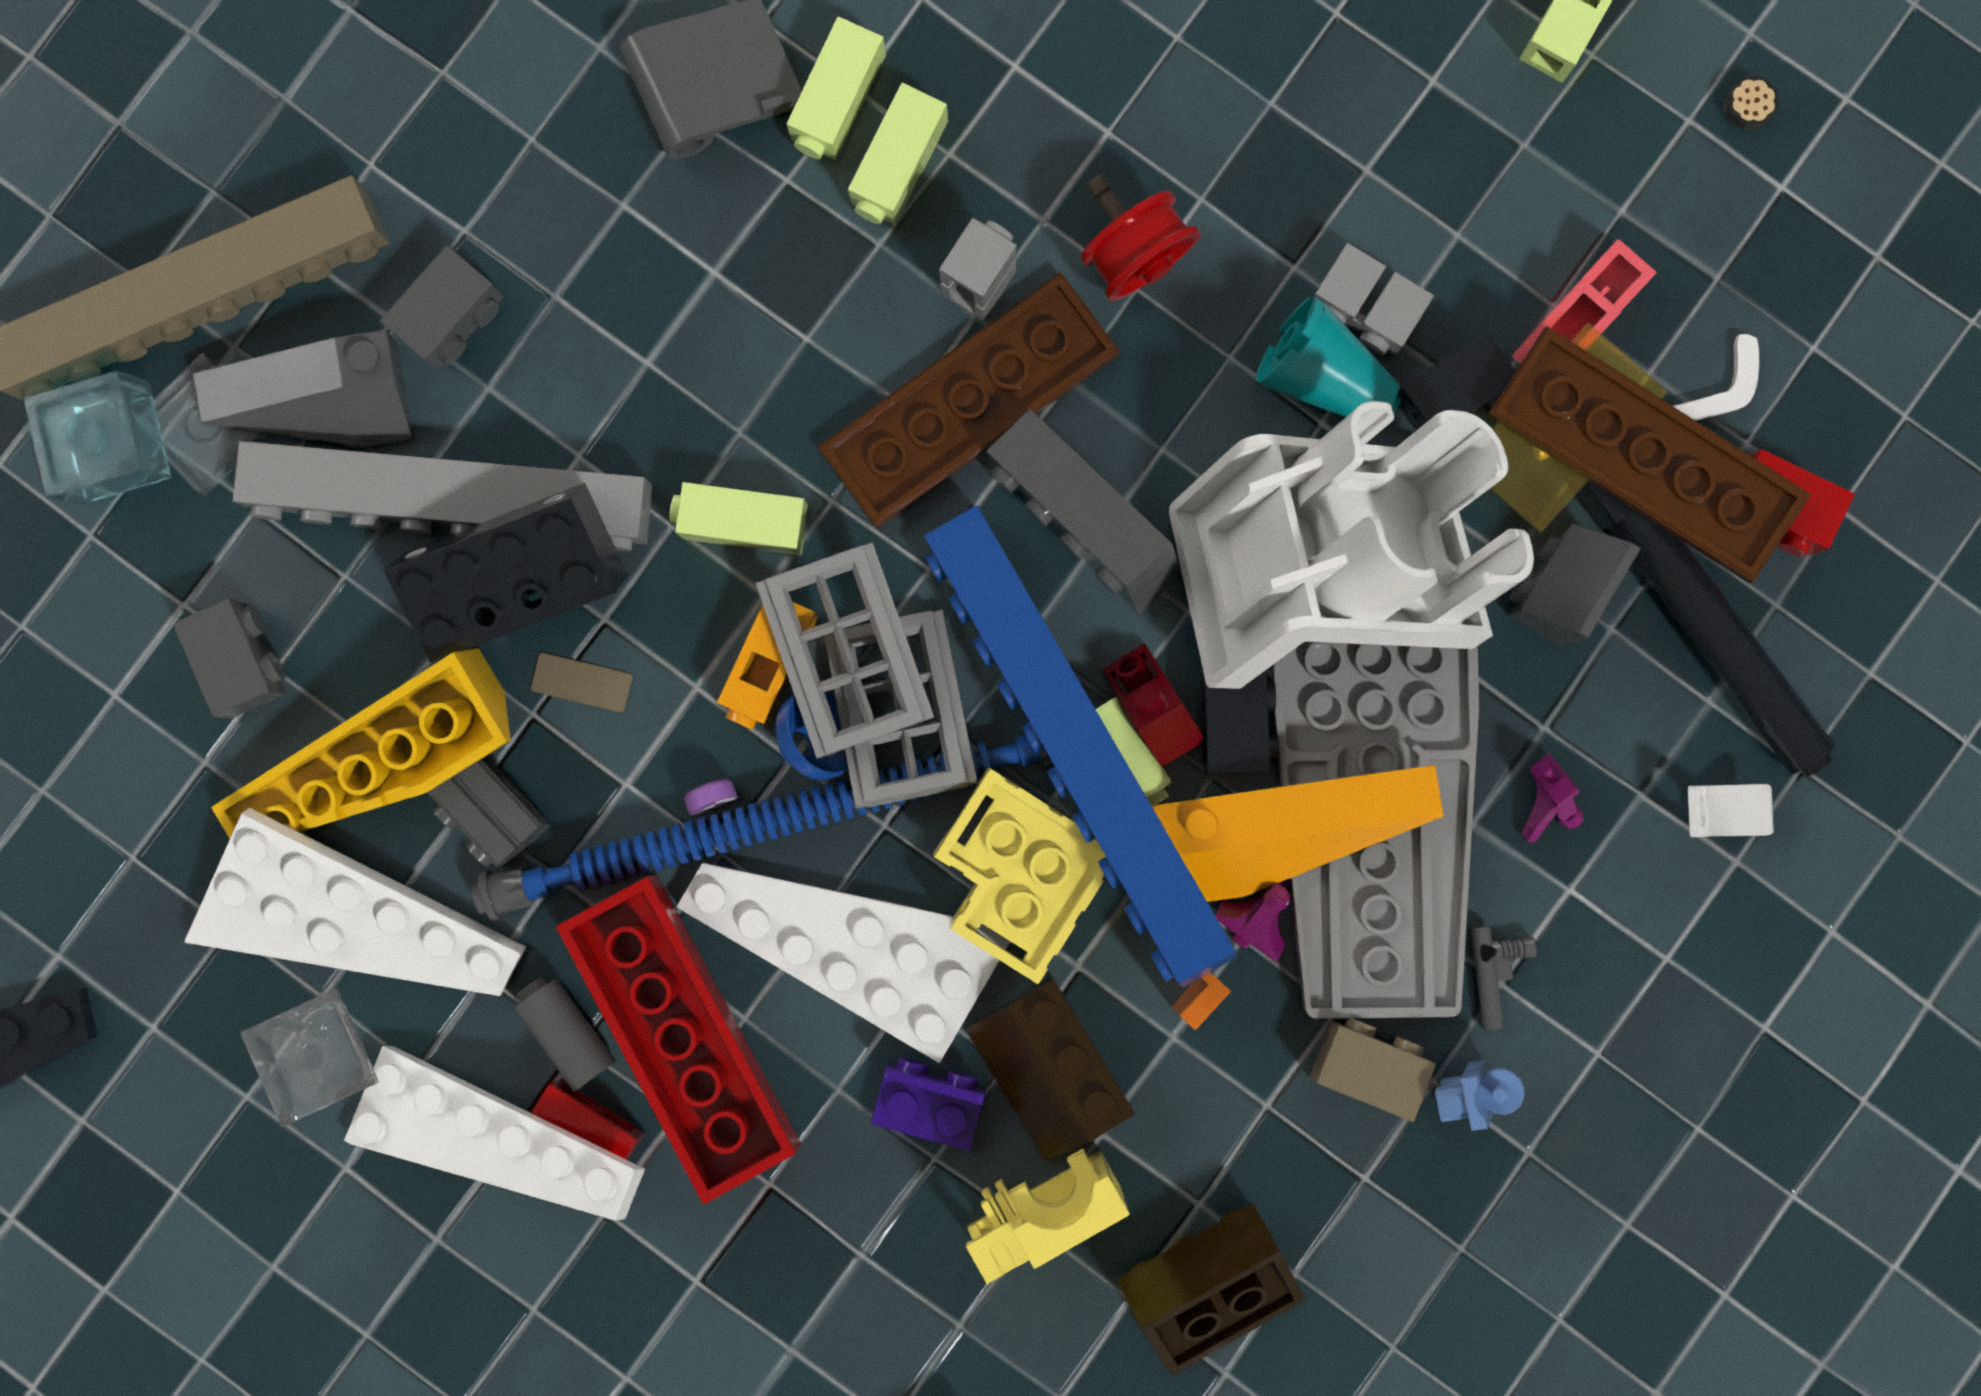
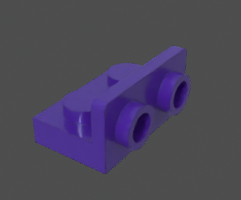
M899 1057L898 1064L888 1062L883 1074L871 1124L970 1151L986 1094L985 1088L977 1086L978 1078L956 1071H949L947 1078L927 1073L928 1064L904 1057Z

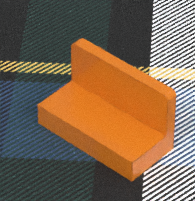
M1210 972L1194 981L1171 1007L1184 1021L1196 1030L1231 991Z

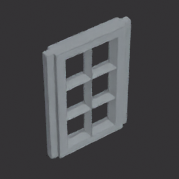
M873 542L756 583L817 759L934 718ZM852 570L866 609L839 618L826 579ZM816 583L829 622L802 631L789 592ZM870 619L884 660L857 669L843 628ZM833 632L847 673L820 682L806 641ZM888 670L901 710L874 719L861 679ZM851 683L865 722L837 731L824 692Z
M930 610L899 617L905 636L915 634L920 636L926 672L919 673L922 683L929 682L936 721L910 726L845 749L856 809L884 805L978 784L943 610L934 612ZM871 623L843 629L857 669L859 666L855 647L877 643ZM834 633L824 635L831 676L835 677L847 673ZM890 676L888 680L863 685L866 695L891 690L895 711L901 710ZM851 683L835 688L834 692L841 730L864 723L865 721ZM939 732L946 771L918 776L911 737ZM901 739L908 778L880 784L873 745Z

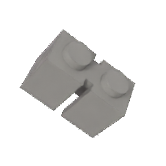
M972 218L939 268L942 296L984 322L1016 273L1017 245L1011 242L1013 236L1005 228L993 221H987L984 225L975 218Z
M1347 243L1314 297L1323 301L1347 328L1355 331V335L1359 337L1358 340L1369 352L1377 356L1387 354L1393 358L1405 344L1434 295L1395 272L1383 288L1367 316L1361 314L1358 311L1386 266Z

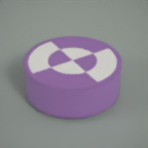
M721 779L699 786L688 792L684 797L688 812L692 817L714 812L734 803L738 799L734 785L728 779Z

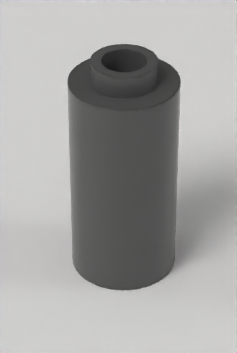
M540 977L517 994L521 1003L514 1008L515 1012L573 1092H576L616 1062L613 1055L557 978L547 983L543 977Z

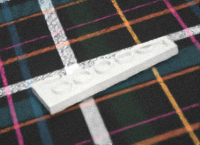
M382 1046L344 1139L345 1142L612 1220L626 1218L645 1171L644 1168L395 1046Z

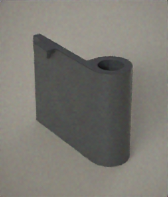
M744 0L647 27L629 35L619 46L665 154L671 160L688 158L701 152L711 144L716 133L792 111L802 92L762 0Z

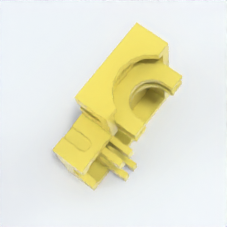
M989 767L979 780L964 809L933 853L935 858L949 867L953 866L962 872L963 876L975 882L950 921V929L1037 984L1040 983L1047 972V965L1054 955L1057 956L1076 926L1075 921L1081 911L1085 912L1104 882L1102 878L1105 874L1098 861L1106 857L1097 839L1087 843L1073 820ZM987 795L994 800L964 846L957 842V840ZM984 924L1025 950L1027 953L1024 958L1021 959L983 936L977 931L980 925Z
M1082 1148L1067 1157L1070 1168L1029 1190L1024 1181L1008 1191L1002 1179L995 1182L998 1190L995 1193V1197L989 1186L982 1189V1195L985 1200L981 1201V1206L986 1216L968 1225L967 1229L972 1240L966 1243V1248L986 1284L1027 1261H1030L1033 1268L1036 1269L1130 1215L1121 1190L1122 1188L1101 1150L1088 1157Z

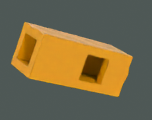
M793 602L802 631L815 627L820 618L816 612ZM763 604L717 703L729 708L725 718L751 730L754 729L757 721L767 726L770 725L790 682Z

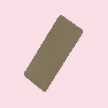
M540 653L531 690L622 713L625 710L633 676L629 673Z

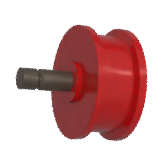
M1102 174L1094 177L1085 186L1092 197L1097 200V204L1111 223L1085 247L1080 255V260L1085 267L1095 266L1108 285L1105 295L1111 302L1120 300L1145 285L1153 284L1164 277L1173 268V265L1196 244L1201 236L1196 226L1187 227L1173 208L1176 197L1170 190L1159 192L1127 211L1115 192L1110 190L1111 187Z

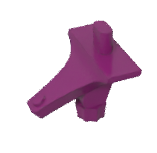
M1549 753L1529 768L1537 785V796L1528 821L1522 831V836L1527 842H1536L1555 815H1557V821L1564 828L1570 830L1579 827L1584 821L1583 813L1578 805H1575L1573 798L1579 793L1578 788Z
M1290 879L1262 889L1255 896L1245 901L1222 900L1215 913V917L1221 924L1234 932L1231 935V939L1245 949L1251 944L1276 962L1279 959L1286 942L1281 937L1278 929L1279 912L1284 910L1290 902V894L1287 892L1290 886Z

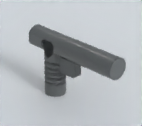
M1490 926L1470 928L1483 1030L1503 1029L1498 981L1512 980V958L1517 959L1518 957L1521 959L1522 957L1530 958L1537 956L1536 942L1534 937L1521 938V940L1519 938L1516 940L1511 939V941L1509 939L1506 941L1501 940L1500 942L1492 941ZM1485 944L1492 947L1494 951L1489 958L1482 961L1480 947Z

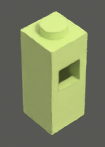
M1552 0L1519 59L1562 83L1577 64L1612 0Z
M839 16L837 17L787 122L791 140L795 142L794 147L797 150L815 159H821L822 155H825L833 160H837L886 57L883 36Z
M901 83L848 188L851 204L856 206L854 211L859 216L875 224H881L885 220L896 226L948 123L946 103Z
M682 482L681 495H674L672 498L670 524L676 525L675 533L685 540L802 555L809 506L804 498Z

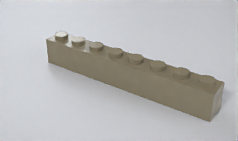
M352 175L0 326V391L26 402L46 399L55 393L54 388L70 381H87L98 376L101 373L100 368L116 361L129 362L139 359L147 353V348L163 341L176 342L183 340L193 334V328L209 321L223 322L232 319L239 314L240 308L256 301L263 303L276 300L286 293V288L302 281L306 283L320 281L332 273V268L346 262L359 263L371 259L378 253L377 249L390 243L368 191Z

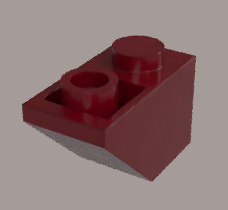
M1145 643L1102 669L1138 732L1162 767L1205 741V738Z

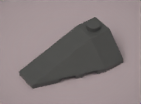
M386 329L334 337L193 373L200 421L203 425L261 434H279L314 442L316 440L360 449L414 441L398 344Z

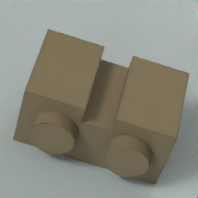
M1351 1017L1347 1019L1345 1025L1331 1020L1309 1077L1322 1086L1414 1122L1436 1067V1063L1422 1057L1425 1047L1399 1036H1396L1393 1045L1376 1039L1374 1036L1378 1028Z

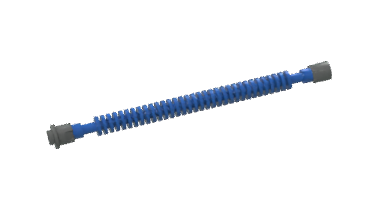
M1026 735L1015 737V743L986 750L984 741L977 742L979 753L975 754L970 744L977 782L980 780L979 773L985 772L988 767L994 770L1020 762L1022 767L1042 762L1043 766L1053 764L1046 750L1038 754L1035 752ZM943 752L939 753L941 761L939 764H936L933 755L926 756L928 766L924 768L921 758L915 759L918 776L946 771ZM905 762L901 763L902 774H898L895 765L889 766L890 777L887 778L883 768L878 769L880 784L907 779ZM841 779L837 780L839 791H835L832 782L825 784L826 794L824 795L820 786L812 787L813 798H810L807 789L800 790L799 802L794 792L786 795L788 805H785L782 796L774 798L775 808H772L769 799L761 801L762 812H760L758 805L753 803L748 805L749 815H747L743 806L736 808V819L732 811L727 810L723 811L724 822H722L720 815L716 813L710 815L711 825H709L706 817L698 818V829L694 821L690 820L684 823L685 832L679 823L672 825V835L669 828L664 827L659 829V837L656 831L653 830L646 833V840L642 834L635 835L633 842L629 837L621 839V847L617 841L609 842L608 850L604 844L596 846L595 853L590 847L583 849L582 855L579 851L570 853V864L548 870L544 866L522 871L520 866L494 874L486 870L479 873L478 883L472 885L473 901L479 914L486 913L490 920L496 921L502 918L503 913L532 906L533 900L551 895L552 889L575 883L580 892L589 890V884L593 889L601 887L602 880L605 885L613 884L615 877L619 882L627 879V872L631 878L639 877L640 869L644 875L650 874L653 871L652 863L656 871L665 869V860L669 868L678 865V858L682 864L690 863V852L693 859L698 861L703 859L702 849H704L708 858L715 856V845L720 854L729 851L728 842L733 851L741 849L740 838H742L746 847L753 846L754 834L757 842L760 844L767 841L765 831H768L771 840L779 838L778 828H781L784 837L792 835L791 824H793L796 833L804 832L803 821H806L809 830L817 828V817H819L822 827L830 825L828 814H832L835 823L841 822V811L843 810L847 819L855 818V802L852 787L848 788L846 780ZM931 795L923 796L924 799L931 797ZM917 797V798L910 799V801H911V802L918 801V797ZM905 800L897 802L898 806L906 804ZM892 803L884 804L885 809L893 808ZM880 805L871 807L873 813L880 811ZM867 807L858 808L860 816L868 814Z

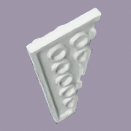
M248 808L241 813L184 941L185 943L496 996H500L506 989L526 946L252 808Z
M709 863L701 864L677 905V908L938 1063L942 1060L999 962V959L950 929L949 923L954 916ZM981 924L977 930L1005 950L1011 942L984 924Z

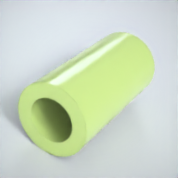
M1116 696L1096 709L1098 715L1151 806L1157 805L1169 797L1164 787L1172 783V780L1138 732L1119 698Z

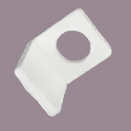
M1769 784L1688 786L1690 837L1771 835L1774 832L1772 788Z

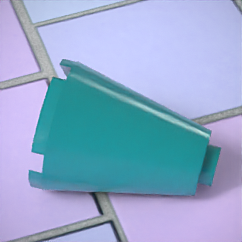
M1312 297L1306 298L1287 318L1279 329L1283 336L1276 348L1269 345L1257 369L1255 379L1264 385L1265 388L1347 417L1361 404L1370 401L1389 403L1394 415L1401 403V397L1397 395L1400 388L1399 383L1334 312L1316 297L1314 299Z

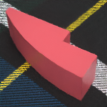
M1620 239L1615 240L1511 356L1521 363L1546 326L1586 351L1657 272Z

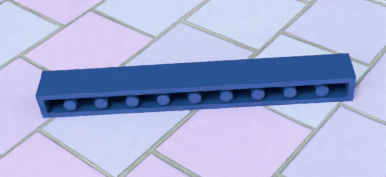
M977 505L926 534L924 537L932 549V552L925 555L928 564L939 582L946 578L951 582L956 593L948 599L963 624L972 620L980 636L972 641L987 667L996 662L1005 677L997 685L1012 710L1021 706L1030 721L1022 726V729L1037 754L1046 750L1055 765L1047 773L1062 798L1071 794L1080 809V812L1072 817L1087 843L1097 839L1106 857L1099 860L1098 863L1110 885L1114 889L1122 884L1132 903L1125 906L1124 909L1138 934L1141 935L1149 931L1159 948L1150 953L1164 980L1167 982L1175 977L1178 984L1184 988L1237 958L1238 955L979 507Z

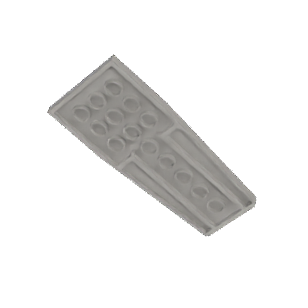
M1304 641L1272 665V680L1275 681L1276 710L1272 711L1274 731L1277 732L1278 737L1277 762L1280 787L1436 765L1444 817L1290 878L1303 1010L1310 1017L1317 1019L1350 1017H1454L1459 1014L1462 1007L1479 720L1478 646L1473 649Z

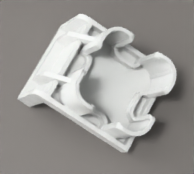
M1370 401L1358 406L1321 439L1258 434L1244 438L1236 443L1178 496L1169 508L1171 526L1207 686L1209 688L1240 689L1304 641L1473 649L1492 637L1493 634L1485 606L1526 579L1531 573L1534 563V554L1529 535L1522 529H1508L1472 556L1470 554L1459 511L1501 481L1508 471V461L1503 445L1493 429L1482 419L1471 413L1447 410L1436 414L1397 447L1370 445L1366 443L1394 420L1392 407L1389 403Z

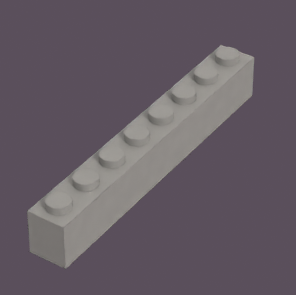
M239 441L232 502L249 508L250 516L260 519L282 520V512L299 513L300 521L314 524L330 525L333 516L351 518L350 525L361 528L381 529L382 521L400 522V529L403 531L431 533L432 525L451 527L450 534H454L585 483L616 550L632 551V543L647 544L653 485L645 477Z

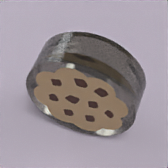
M1747 76L1740 79L1728 90L1724 97L1723 111L1725 117L1734 127L1741 130H1755L1762 127L1774 116L1778 109L1779 97L1777 90L1770 81L1763 77Z

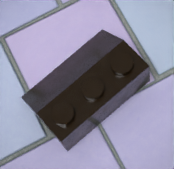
M1052 975L965 1028L1045 1161L1093 1141L1135 1115L1131 1104Z
M1253 1203L1242 1209L1228 1212L1214 1225L1196 1235L1182 1238L1173 1248L1151 1260H1145L1136 1264L1130 1272L1117 1278L1142 1331L1171 1375L1178 1373L1306 1300Z

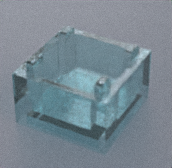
M114 371L23 399L43 488L47 498L81 505L172 478L148 381Z

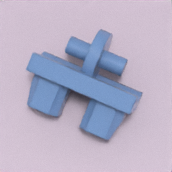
M1484 1060L1469 1062L1462 1076L1442 1078L1440 1081L1441 1087L1435 1090L1441 1122L1469 1118L1471 1131L1488 1129L1493 1113L1507 1115L1515 1112L1521 1106L1525 1097V1086L1522 1079L1514 1071L1507 1068H1495L1484 1075L1486 1070Z

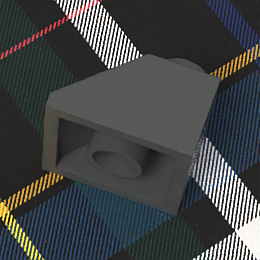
M1570 524L1558 530L1557 533L1551 530L1535 553V557L1541 561L1532 576L1528 575L1512 591L1509 600L1513 601L1515 605L1508 616L1559 647L1587 639L1641 548L1631 542L1575 524Z

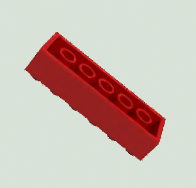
M658 875L647 876L555 926L703 1205L797 1153L802 1143Z

